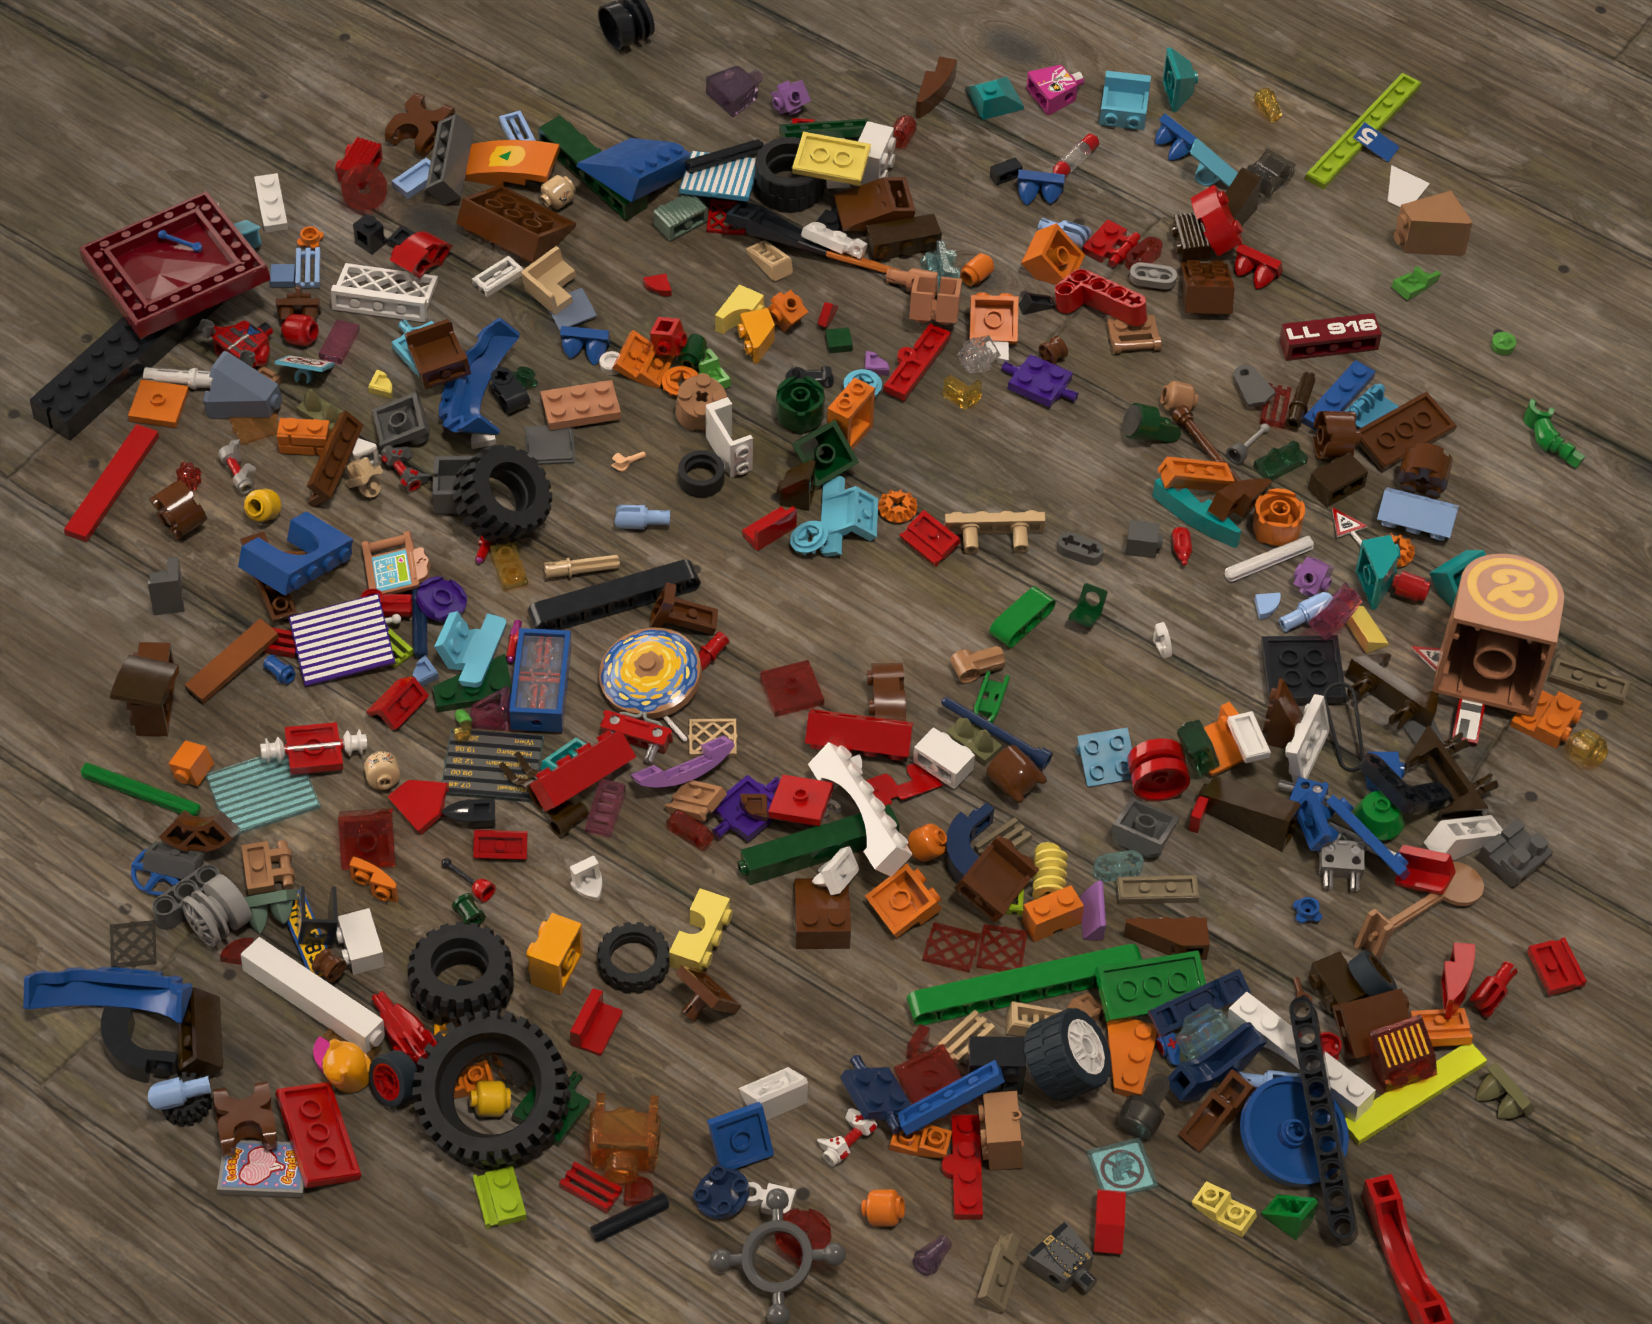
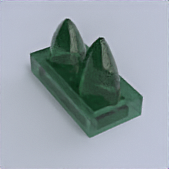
M1290 441L1279 449L1273 447L1267 455L1255 460L1253 467L1264 479L1273 481L1307 464L1308 456L1301 450L1300 444L1297 441Z

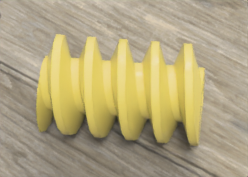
M1041 843L1034 850V863L1039 868L1037 874L1033 876L1032 897L1034 899L1066 887V861L1068 855L1054 843Z

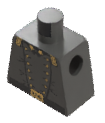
M1066 1221L1027 1255L1026 1269L1061 1292H1066L1075 1283L1085 1292H1088L1097 1282V1278L1089 1272L1094 1257L1092 1252Z

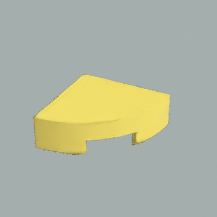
M376 370L368 386L369 393L392 398L393 387L391 381L384 372Z

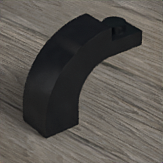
M104 1006L101 1017V1035L107 1056L119 1072L133 1080L149 1083L151 1074H156L160 1077L172 1076L176 1073L179 1075L177 1052L144 1049L137 1046L131 1040L135 1026L132 1009Z

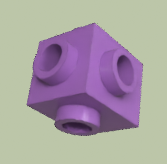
M789 80L777 85L778 90L771 93L773 106L778 110L779 114L788 112L789 115H793L802 110L800 106L811 101L803 80L792 83Z
M1306 557L1304 563L1299 564L1294 573L1296 578L1294 585L1300 587L1299 592L1309 597H1312L1313 594L1327 592L1332 583L1330 576L1335 567L1315 557Z

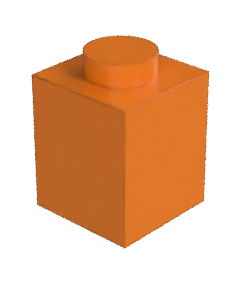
M185 740L168 764L174 774V778L178 782L198 786L215 763L207 746Z

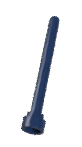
M949 697L942 699L941 704L945 708L962 718H968L972 724L987 730L989 734L1008 745L1017 746L1025 755L1031 758L1040 770L1043 771L1048 766L1053 752L1046 748L1032 747Z

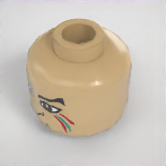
M556 175L542 184L540 199L547 208L551 206L553 209L559 210L573 201L576 189L568 177Z
M378 751L366 759L364 771L367 782L372 788L387 790L398 783L400 780V769L398 761L393 754Z

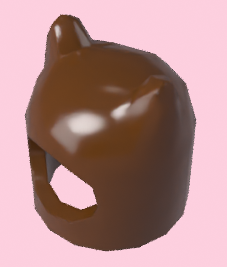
M1015 745L1008 746L997 754L989 764L986 772L987 777L1000 790L1018 803H1022L1024 801L1023 796L1029 793L1038 783L1045 784L1047 782L1046 776L1038 769L1035 763Z

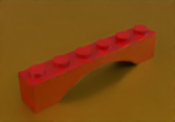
M1392 1173L1366 1179L1360 1197L1412 1324H1454L1444 1298L1432 1285L1420 1262L1409 1231L1402 1197Z

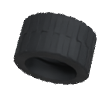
M781 137L771 140L763 145L757 153L755 159V191L761 202L771 209L789 213L800 212L813 207L823 196L824 179L809 176L783 178L775 175L783 171H792L801 141L800 138Z

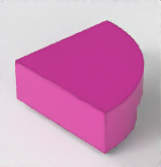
M319 1036L314 1044L313 1055L317 1068L323 1073L322 1060L329 1048V1042Z

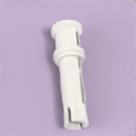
M145 367L143 372L144 380L185 385L193 390H196L198 387L210 388L213 378L209 377L210 371H199L198 368L183 371Z

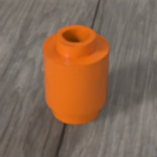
M982 253L977 254L962 267L960 271L962 281L967 286L978 285L994 272L992 258Z

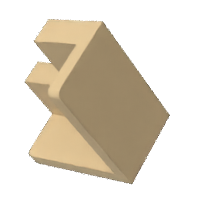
M557 246L521 271L525 290L554 315L573 303L572 296L562 287L576 277V272L563 261L561 250Z

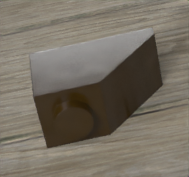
M810 460L786 471L784 480H779L777 486V495H780L781 506L790 508L794 506L796 509L809 511L815 493L816 461Z

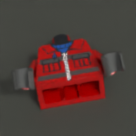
M207 319L200 321L197 330L203 331L202 334L205 338L212 337L214 351L217 356L220 357L223 351H226L254 369L266 366L270 355L268 337L273 334V329L268 323L264 322L256 328L248 321H241L236 325L219 327L214 326V323Z

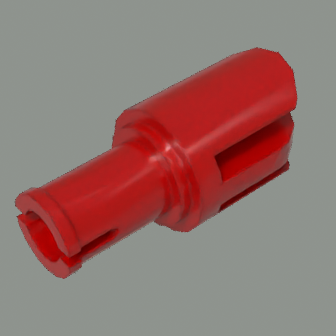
M1503 962L1495 975L1485 977L1470 996L1469 1000L1474 1002V1006L1478 1010H1482L1480 1013L1483 1017H1490L1508 994L1506 986L1518 973L1517 968H1514L1511 972V969L1515 966L1512 963Z

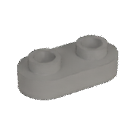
M1140 262L1132 265L1129 278L1137 286L1171 289L1176 284L1177 272L1170 266Z

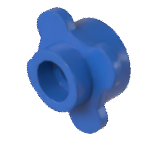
M1304 897L1293 903V908L1297 912V922L1304 924L1306 921H1321L1322 914L1319 912L1318 900Z

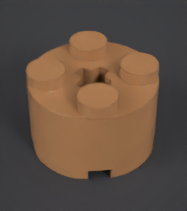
M700 373L685 380L679 387L675 406L676 418L679 423L688 430L694 431L695 429L706 432V405L727 398L723 386L705 373Z

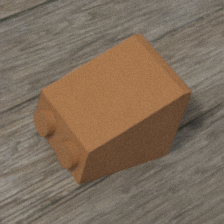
M1452 191L1401 204L1399 215L1397 216L1394 240L1397 245H1400L1404 253L1463 256L1466 253L1473 222Z

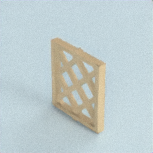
M689 719V757L703 755L701 746L694 750L692 742L696 741L702 745L716 739L721 733L732 740L735 745L726 757H737L736 741L738 740V735L736 734V719ZM694 726L700 730L696 735L692 734V727ZM712 726L718 729L714 735L707 731ZM730 726L734 729L732 735L725 731ZM703 733L709 737L705 742L698 738Z

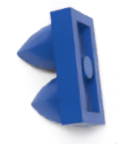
M1164 114L1159 119L1161 126L1156 133L1155 144H1166L1174 139L1175 141L1170 148L1168 160H1175L1188 154L1191 151L1194 140L1197 138L1167 114Z
M1019 169L1017 187H1019L1022 201L1027 206L1033 201L1038 190L1042 189L1046 201L1049 204L1053 203L1064 190L1065 175Z
M561 326L560 337L562 346L570 359L579 353L583 345H586L587 356L592 365H596L600 357L606 352V348L610 347L611 337L608 330Z
M1307 792L1298 802L1301 804L1298 820L1310 851H1320L1326 843L1333 842L1339 836V832L1328 825L1327 819H1330L1335 814V811L1320 803L1316 792Z

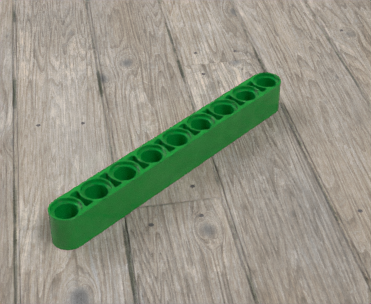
M1126 944L919 989L911 992L906 1000L914 1024L918 1026L929 1025L965 1017L974 1010L978 1013H984L1009 1007L1011 1002L1025 1004L1098 988L1094 971L1096 967L1142 960V956L1136 944Z

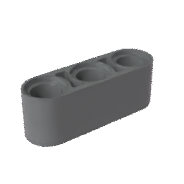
M211 864L203 865L158 896L152 903L156 925L160 929L170 930L185 921L186 918L180 906L181 900L191 896L195 890L204 893L203 885L220 874L219 869Z

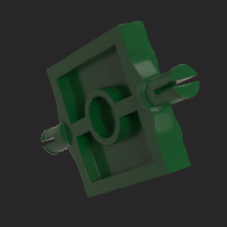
M573 1071L569 1077L571 1086H568V1089L571 1092V1101H566L569 1108L568 1115H562L561 1117L564 1123L561 1131L556 1128L553 1131L556 1138L552 1143L558 1147L590 1106V1100L575 1090L576 1086L583 1079L580 1073L577 1075L576 1071ZM535 1085L512 1113V1119L520 1124L529 1115L534 1105L536 1096Z

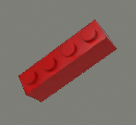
M811 709L808 713L805 743L811 744L813 749L822 750L830 742L837 747L840 745L844 746L850 753H852V750L862 751V755L877 757L878 753L888 754L889 759L903 760L904 757H909L914 722Z
M610 730L596 737L598 742L591 746L590 742L576 749L578 753L576 756L571 758L570 755H567L556 761L555 763L558 767L553 770L547 767L535 774L537 779L529 785L544 811L555 808L636 758L621 730L615 733H611Z

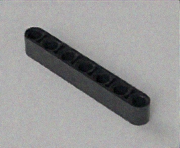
M684 559L535 602L528 608L527 612L534 629L564 630L656 603L666 582L676 585L675 597L695 591L699 588L701 581L692 562Z

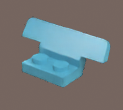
M840 475L823 483L821 522L828 528L829 542L824 543V549H820V552L825 557L842 555V536L847 535L851 531L870 542L877 537L878 498L857 486L845 490V478Z
M458 611L449 613L434 647L448 669L463 670L459 678L462 686L479 687L482 685L506 629V620L503 617L487 613L481 629L469 630L467 623Z

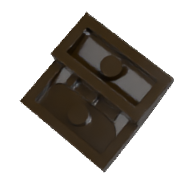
M129 654L115 679L110 699L161 709L170 696V685L179 674V664Z

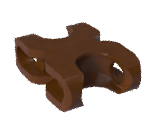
M414 93L405 103V111L407 113L396 114L386 126L385 141L397 145L404 139H415L416 154L425 157L434 148V136L437 133L438 122L456 114L454 107L445 104L437 110H426L425 96Z
M268 1081L255 1083L254 1093L243 1100L230 1097L226 1088L213 1089L222 1157L235 1155L236 1145L246 1138L260 1140L264 1150L278 1148L275 1117L271 1105Z

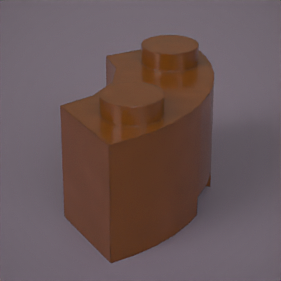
M871 663V670H867V686H872L873 700L868 702L869 715L877 718L906 721L903 664Z
M184 810L161 833L159 838L183 851L208 852L227 844L241 829L222 811L214 816L202 818L193 816Z

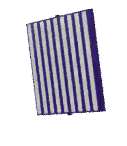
M379 594L289 616L296 646L295 653L299 658L305 687L396 664L388 633L389 627L386 625Z

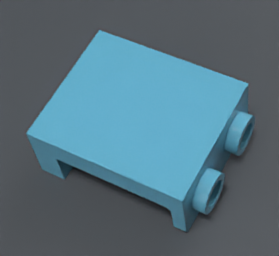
M1106 71L1099 125L1144 130L1151 76Z

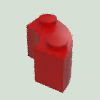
M1214 184L1191 197L1195 216L1204 225L1205 232L1203 233L1218 256L1242 243L1241 233L1243 228L1238 220H1234L1228 207L1229 199L1223 190L1219 191Z
M421 231L408 237L401 245H396L392 250L389 260L397 267L421 279L428 269L435 265H442L453 245L429 232Z

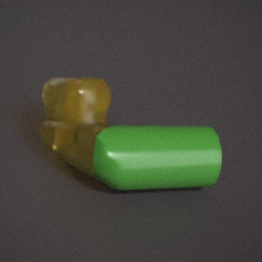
M459 709L455 712V719L460 724V727L454 728L453 733L455 734V740L460 742L464 739L467 741L471 737L472 718L465 710Z

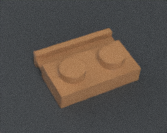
M691 780L683 783L672 796L673 801L671 804L666 803L665 807L671 814L705 821L707 819L705 815L708 812L712 813L720 805V802L727 793L721 786Z

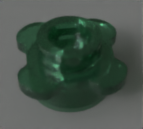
M520 366L516 372L512 371L515 378L524 388L537 386L538 382L534 379L535 372L532 369Z

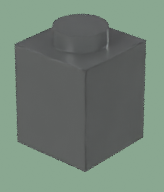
M1130 520L1125 555L1155 558L1156 550L1162 549L1163 534H1159L1160 524Z

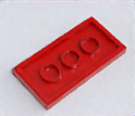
M323 1082L277 1089L275 1096L305 1188L360 1180L362 1174L331 1083Z

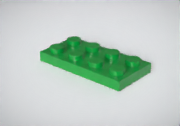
M1199 951L1098 966L1094 969L1106 1022L1148 1016L1149 1010L1206 984Z

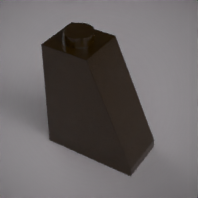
M1243 167L1225 192L1229 199L1228 207L1234 220H1238L1241 226L1257 210L1262 182L1261 176Z

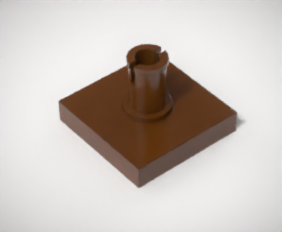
M681 965L675 973L695 992L694 996L681 1010L684 1014L687 1013L686 1016L691 1020L696 1021L707 1004L712 1009L736 1014L741 1008V1005L707 972Z

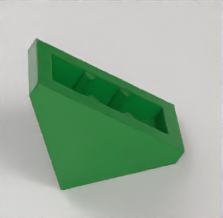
M1277 1194L1261 1214L1266 1220L1297 1241L1313 1222L1318 1202L1316 1198Z

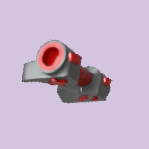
M388 445L382 449V460L388 467L395 468L401 476V484L407 491L415 492L423 483L428 482L431 474L421 473L413 468L407 469L403 464L412 457L409 447L394 448Z

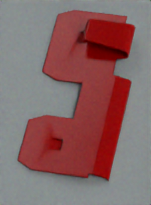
M915 763L907 765V773L912 781L897 785L894 779L886 773L865 780L874 788L872 792L874 796L884 805H892L891 799L895 797L905 800L944 786V784L940 783L941 780Z

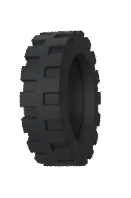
M627 922L623 923L624 926L619 927L617 925L613 927L610 933L604 934L603 942H599L598 970L600 975H603L604 982L606 984L610 983L612 989L616 991L619 989L623 990V993L631 994V992L641 994L644 993V990L649 989L650 991L656 988V984H661L665 979V974L669 972V944L665 941L664 935L661 932H657L655 927L651 925L648 927L644 926V923L641 922L636 924ZM641 943L655 952L656 960L645 971L627 973L619 970L612 964L611 956L622 945Z

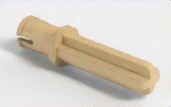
M618 555L578 560L566 558L563 561L544 562L546 579L559 576L571 578L572 574L617 569L620 567Z

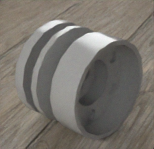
M222 874L216 875L203 885L204 893L195 890L192 892L191 897L187 896L180 902L182 912L191 928L206 944L212 947L219 944L221 938L226 939L230 935L229 928L237 931L252 920V912L238 888Z

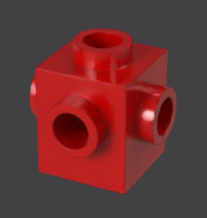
M667 317L657 318L650 332L651 343L654 345L656 354L679 356L682 348L687 343V334L684 332L681 320Z

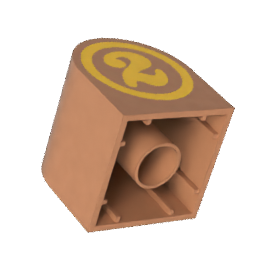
M1513 554L1485 555L1468 564L1461 576L1440 649L1432 691L1534 716L1558 641L1564 604V592L1558 579L1541 564Z

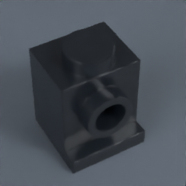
M365 214L353 224L355 244L371 255L387 244L388 238L384 236V227L375 216Z

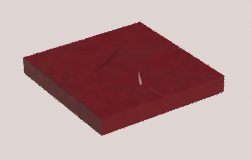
M207 191L78 248L83 263L140 339L271 280L267 265ZM164 230L167 234L191 243L199 242L203 249L201 252L196 253L191 247L168 239H160L158 233Z

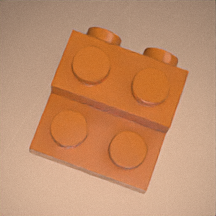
M983 292L971 295L969 343L984 344L985 341H998L1017 345L1019 296H1013L1009 293L991 296Z
M1542 690L1534 716L1517 712L1511 721L1510 727L1557 749L1561 741L1567 742L1573 730L1571 728L1572 723L1577 725L1583 714V710L1580 709L1582 702L1558 691L1556 696H1553Z
M905 864L892 877H888L865 895L896 938L917 922L922 925L942 910L938 904L942 900L933 887L927 890L923 884L927 879L918 868L913 871L908 864Z

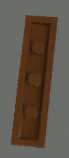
M346 410L339 414L307 484V487L313 491L308 501V504L312 507L332 497L364 426Z

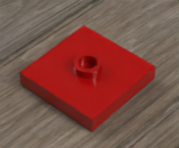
M782 774L768 811L769 818L820 826L834 790L833 782Z

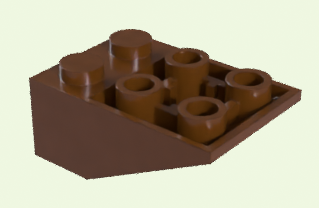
M883 177L834 195L842 231H866L867 225L914 217L916 211L906 177Z
M1188 260L1187 263L1181 262L1182 296L1185 313L1233 314L1235 286L1228 264L1219 260H1213L1210 263H1201L1198 260Z

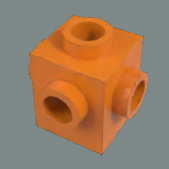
M792 290L785 294L782 292L776 294L770 300L772 304L768 308L773 322L783 332L801 321L808 313L801 298L795 295Z

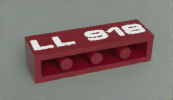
M1375 313L1285 323L1282 324L1279 341L1286 361L1379 350L1382 333Z

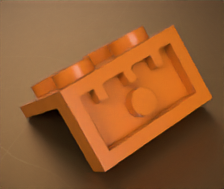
M1230 702L1221 705L1218 721L1184 737L1185 744L1210 776H1215L1244 762L1227 723L1229 716L1239 714Z

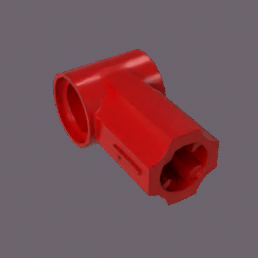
M374 588L367 589L361 594V598L379 594L384 617H392L394 614H398L401 617L412 616V595L383 594L380 590Z

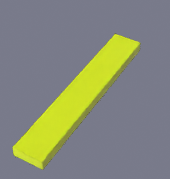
M1473 1044L1461 1045L1373 1100V1105L1355 1123L1346 1117L1348 1135L1357 1145H1360L1485 1066L1487 1059Z

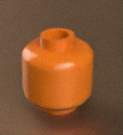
M932 823L914 829L909 834L907 846L913 854V858L921 862H927L941 856L946 851L947 836L937 825Z
M895 1189L871 1190L867 1200L862 1201V1215L867 1217L868 1222L874 1227L895 1226L905 1215L904 1198L899 1196Z

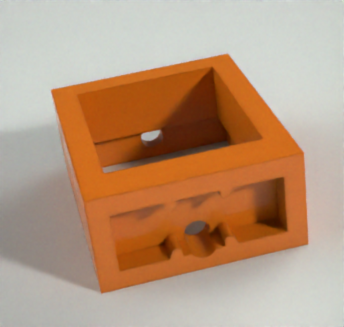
M855 377L827 410V423L836 420L852 450L873 427L875 388Z

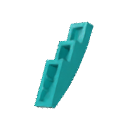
M1161 477L1155 480L1153 497L1168 511L1212 539L1233 548L1239 546L1241 530L1229 518L1222 521L1208 511L1212 503L1210 499L1201 503L1187 488L1178 492L1174 487L1165 488Z

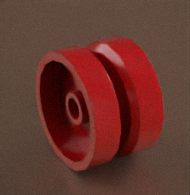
M1165 738L1147 740L1135 746L1127 756L1133 790L1140 799L1156 802L1169 800L1183 793L1190 784L1183 747L1175 740Z

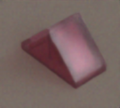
M506 686L473 704L470 712L472 724L469 727L473 729L509 731L510 688Z

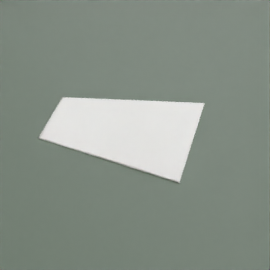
M1391 165L1388 202L1401 207V204L1415 201L1430 183Z

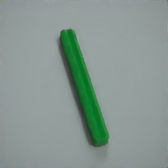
M87 762L81 768V776L177 813L181 814L185 810L198 817L201 812L200 804L94 764Z

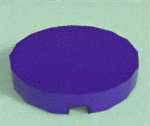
M436 576L422 582L416 594V600L420 610L427 617L445 622L451 612L458 611L462 616L466 608L467 595L457 582L451 579L449 581L443 580V577Z

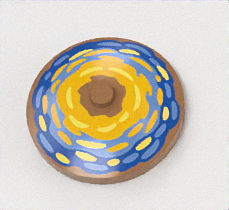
M645 628L623 636L608 649L599 668L600 686L605 699L611 707L619 713L628 712L638 715L640 711L646 712L649 719L665 717L684 707L696 694L702 678V665L695 646L682 634L665 628Z

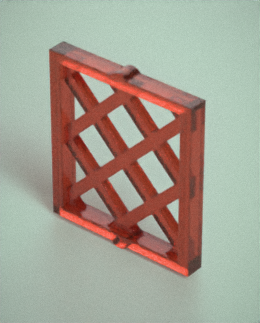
M934 922L930 936L927 939L922 961L970 973L974 957L977 954L981 934ZM938 930L942 937L934 940V932ZM943 930H944V931L951 932V933H948V934L945 935V933L943 932ZM956 935L960 941L952 945L948 938ZM961 935L968 936V938L963 939ZM944 940L949 947L940 950L937 943ZM975 940L974 948L970 949L967 942ZM963 945L966 952L959 955L955 948ZM933 946L937 952L928 955L929 947ZM951 950L955 957L947 960L944 953ZM970 955V962L966 965L962 958ZM940 956L942 960L935 959V957ZM958 960L961 965L955 964L953 962Z
M984 924L977 968L1002 972L1022 967L1028 931ZM990 930L1001 932V934L994 937ZM987 934L991 940L984 943L985 935ZM1008 934H1017L1020 936L1013 940ZM1005 936L1009 943L1002 946L997 940ZM1023 939L1022 948H1020L1016 943ZM992 943L999 948L993 953L987 948ZM1013 946L1018 952L1010 956L1006 949ZM984 950L988 954V956L982 959V953ZM1002 952L1007 958L999 962L995 956ZM1020 955V961L1018 965L1014 959ZM992 959L996 965L985 964L984 962ZM1011 962L1015 968L1004 967L1003 965Z

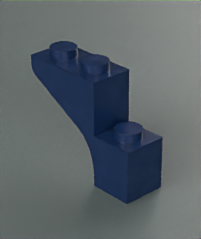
M1246 1022L1202 1056L1191 1061L1180 1062L1164 1082L1180 1102L1199 1101L1215 1082L1223 1081L1232 1069L1242 1072L1267 1041L1251 1022Z

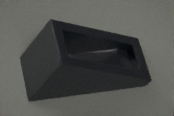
M1026 292L1018 306L1022 314L1027 315L1053 309L1055 304L1049 295Z

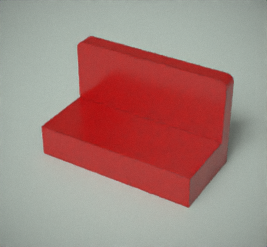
M781 506L744 528L742 536L759 551L797 528V509L793 506L785 510Z
M414 676L400 678L366 712L369 716L379 715L391 730H396L429 695Z
M1402 845L1399 853L1408 861L1409 864L1406 868L1411 874L1404 880L1397 876L1395 879L1396 886L1443 895L1456 874L1451 854Z
M592 988L570 1030L571 1046L598 1056H602L623 1015L621 1009L603 1003V991Z

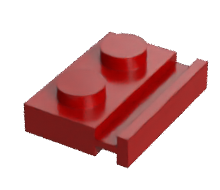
M925 510L907 526L903 533L899 534L901 540L935 567L961 543L957 535Z
M1565 937L1558 941L1550 940L1528 947L1527 953L1548 996L1571 991L1579 986L1581 988L1585 987L1587 980Z

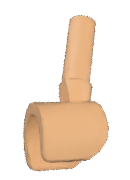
M643 451L624 457L620 453H616L612 458L616 462L612 466L624 472L630 463L646 457V454Z

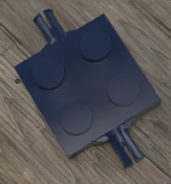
M860 1055L853 1056L850 1062L855 1069L844 1070L840 1079L864 1120H882L888 1124L893 1134L901 1132L902 1128L897 1119L898 1112L911 1106V1103L889 1067L869 1068L865 1065Z

